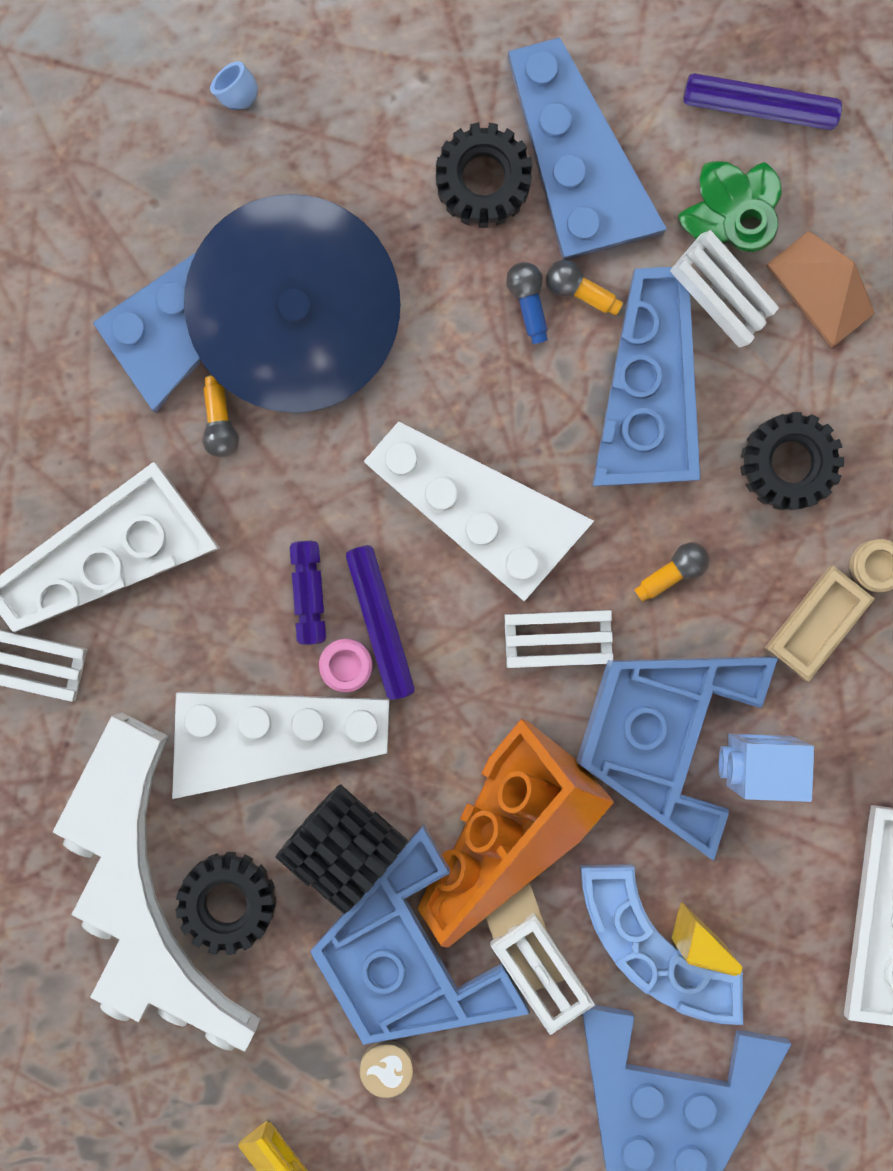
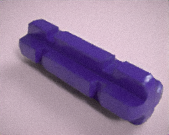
M312 540L293 542L290 545L291 565H295V572L292 573L294 613L299 615V623H295L296 639L301 645L321 644L326 639L325 621H321L320 613H324L321 571H317L316 563H320L319 545L316 541Z

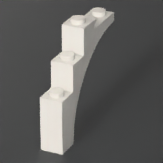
M123 712L111 716L53 830V833L65 838L63 845L70 851L91 858L93 854L101 857L71 915L82 920L81 926L83 929L94 936L102 939H110L111 936L120 939L90 998L100 1002L101 1010L107 1015L121 1021H128L131 1018L139 1022L149 1005L152 1004L159 1008L158 1014L168 1022L178 1026H186L189 1023L205 1031L206 1039L217 1047L229 1051L234 1050L236 1047L245 1052L257 1029L260 1018L227 998L194 966L173 936L154 890L147 858L146 814L153 775L168 735Z

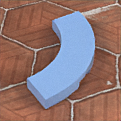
M633 864L580 865L584 899L593 927L617 967L631 982L644 993L676 1009L681 1014L714 1023L743 1025V972H741V975L733 976L687 964L680 951L668 942L649 920L638 894Z

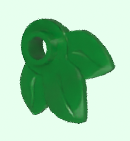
M712 161L705 163L700 173V190L704 201L679 213L678 219L683 229L695 240L700 234L711 230L723 244L729 242L733 247L745 252H756L770 245L778 231V217L774 209L782 196V186L777 173L766 162L756 165L746 175L737 166L729 162ZM750 217L757 218L761 222L755 229H746L741 225L744 219Z

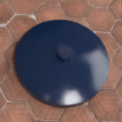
M283 194L264 197L249 202L225 216L213 227L200 244L191 262L186 279L184 293L185 320L193 347L210 374L228 391L246 402L273 411L291 413L310 412L335 405L355 394L374 377L387 359L394 344L400 320L401 302L397 275L393 263L379 238L362 220L347 209L333 202L308 195Z

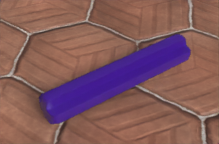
M696 73L689 75L684 90V103L690 106L826 130L835 129L840 121L842 112V101L838 98Z
M370 545L351 549L346 552V560L386 695L390 700L408 697L414 693L415 687L374 549Z

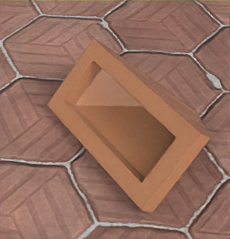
M810 231L806 232L766 265L768 270L831 348L875 314L855 262Z

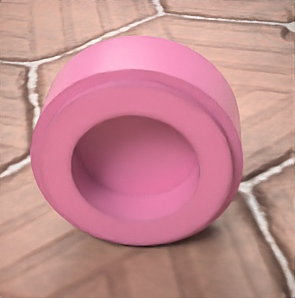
M345 638L334 641L324 649L319 660V671L323 681L330 688L339 692H352L361 688L370 678L373 669V660L369 650L362 643L354 639Z

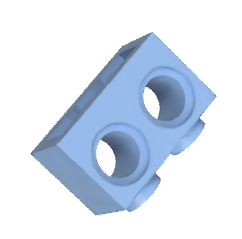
M728 733V746L720 747L718 761L720 778H727L726 786L748 800L812 802L813 745L793 736Z

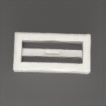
M711 230L700 234L670 270L738 347L749 345L755 338L753 336L755 331L761 330L767 323L765 319L768 316L774 315L779 309L778 305ZM693 262L702 271V273L711 281V287L715 290V292L692 268L691 264ZM718 295L723 300H728V302L746 320L745 324H743L736 317V315L727 307V305L718 297Z
M611 610L504 614L507 668L607 664L608 660H613ZM599 622L600 632L516 635V625ZM600 643L601 653L517 656V646Z
M0 629V642L73 658L70 668L0 652V664L68 679L67 687L0 672L1 686L66 701H76L88 649Z
M532 913L525 918L526 921L518 926L517 924L508 929V933L492 940L490 945L551 1035L595 1006V1004L536 914ZM532 931L579 1000L572 1006L525 936ZM514 943H516L560 1009L561 1013L554 1018L507 949Z

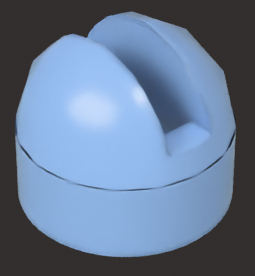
M236 61L225 66L215 76L211 83L210 91L222 105L228 109L238 110L249 108L255 102L258 86L248 68L242 62Z

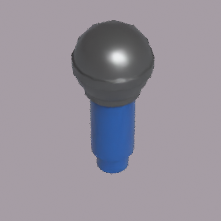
M520 262L513 265L508 271L506 286L515 296V299L519 300L527 335L531 337L532 344L548 341L546 334L548 328L539 297L542 286V273L534 264Z

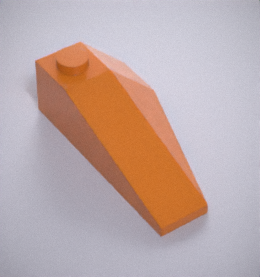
M522 718L488 758L481 773L487 777L475 804L467 803L460 817L466 823L454 849L447 850L442 855L450 868V873L428 885L417 908L442 947L449 948L580 843L614 803L595 777L579 765L573 756L530 722Z

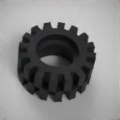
M479 122L470 124V130L463 132L462 128L454 132L453 139L450 142L446 140L441 147V155L437 157L436 162L438 196L441 203L444 202L447 206L446 211L452 217L455 214L459 216L461 223L470 226V222L479 223V228H488V223L496 222L498 226L505 223L506 218L510 215L514 217L520 211L522 203L526 202L532 180L531 157L526 155L527 147L523 141L517 142L514 139L515 133L508 128L505 132L499 131L498 124L489 122L488 128H480ZM481 156L493 158L503 168L505 179L502 186L496 192L489 195H478L470 191L465 185L462 176L463 170L474 158Z
M791 412L765 421L759 425L757 430L749 435L747 446L742 448L741 458H744V465L740 468L742 476L746 475L749 482L745 484L750 492L754 491L759 496L757 498L758 501L763 504H770L774 509L797 510L816 505L818 501L826 499L832 493L831 488L833 485H838L842 475L838 474L840 467H844V457H839L838 449L843 448L840 439L834 440L831 436L834 430L829 424H820L818 422L820 418L812 414L803 416L802 412ZM794 441L800 443L810 454V471L799 482H786L779 478L773 469V453L783 442Z
M340 784L328 794L324 801L296 829L275 858L305 885L309 886L351 844V841L360 833L362 827L367 824L373 813Z
M375 811L367 824L362 827L360 833L351 841V844L341 852L332 865L330 864L327 870L311 886L341 913L346 914L362 899L366 892L368 893L374 886V883L387 871L386 869L403 850L408 840Z
M226 852L225 855L218 856V853L209 856L203 862L200 861L183 880L181 888L178 890L176 900H179V905L175 910L176 917L181 918L183 921L180 927L183 934L190 933L194 937L191 942L198 948L201 944L209 947L207 953L217 955L219 950H225L226 955L236 954L240 948H243L244 951L253 946L258 938L261 939L273 918V912L276 907V897L273 894L275 886L273 880H268L266 877L267 870L262 864L258 867L252 863L254 858L248 855H244L243 858L238 857L236 852ZM221 883H230L239 887L247 900L245 914L234 922L226 923L215 919L208 911L206 904L208 892L212 887Z

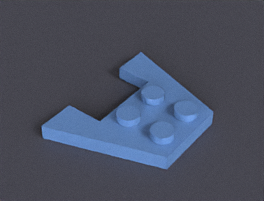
M773 656L608 660L576 762L714 861L729 815V809L681 794L712 693L761 708L778 658Z
M424 824L405 844V847L397 855L398 857L386 869L387 871L374 883V886L368 893L366 892L349 912L342 914L310 951L363 1045L530 1014L528 1004L502 963L457 987L406 899L408 896L450 873L449 866Z
M595 1005L584 1012L582 1016L606 1171H723L787 1054L791 1042L788 1038L736 1030L728 1079L723 1081L626 1064L635 1017L633 1012Z

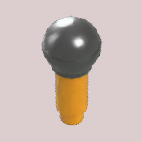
M560 260L552 264L548 269L546 283L552 294L563 297L569 296L571 298L574 296L601 312H609L614 316L621 309L623 302L617 299L616 295L586 279L573 261Z
M213 376L205 377V387L203 388L208 424L205 425L206 429L203 434L202 444L210 455L225 457L237 449L239 434L228 418L224 386Z
M695 542L680 545L671 558V562L642 580L640 586L634 589L640 600L644 602L648 598H655L683 578L686 580L702 576L709 566V555L706 549Z

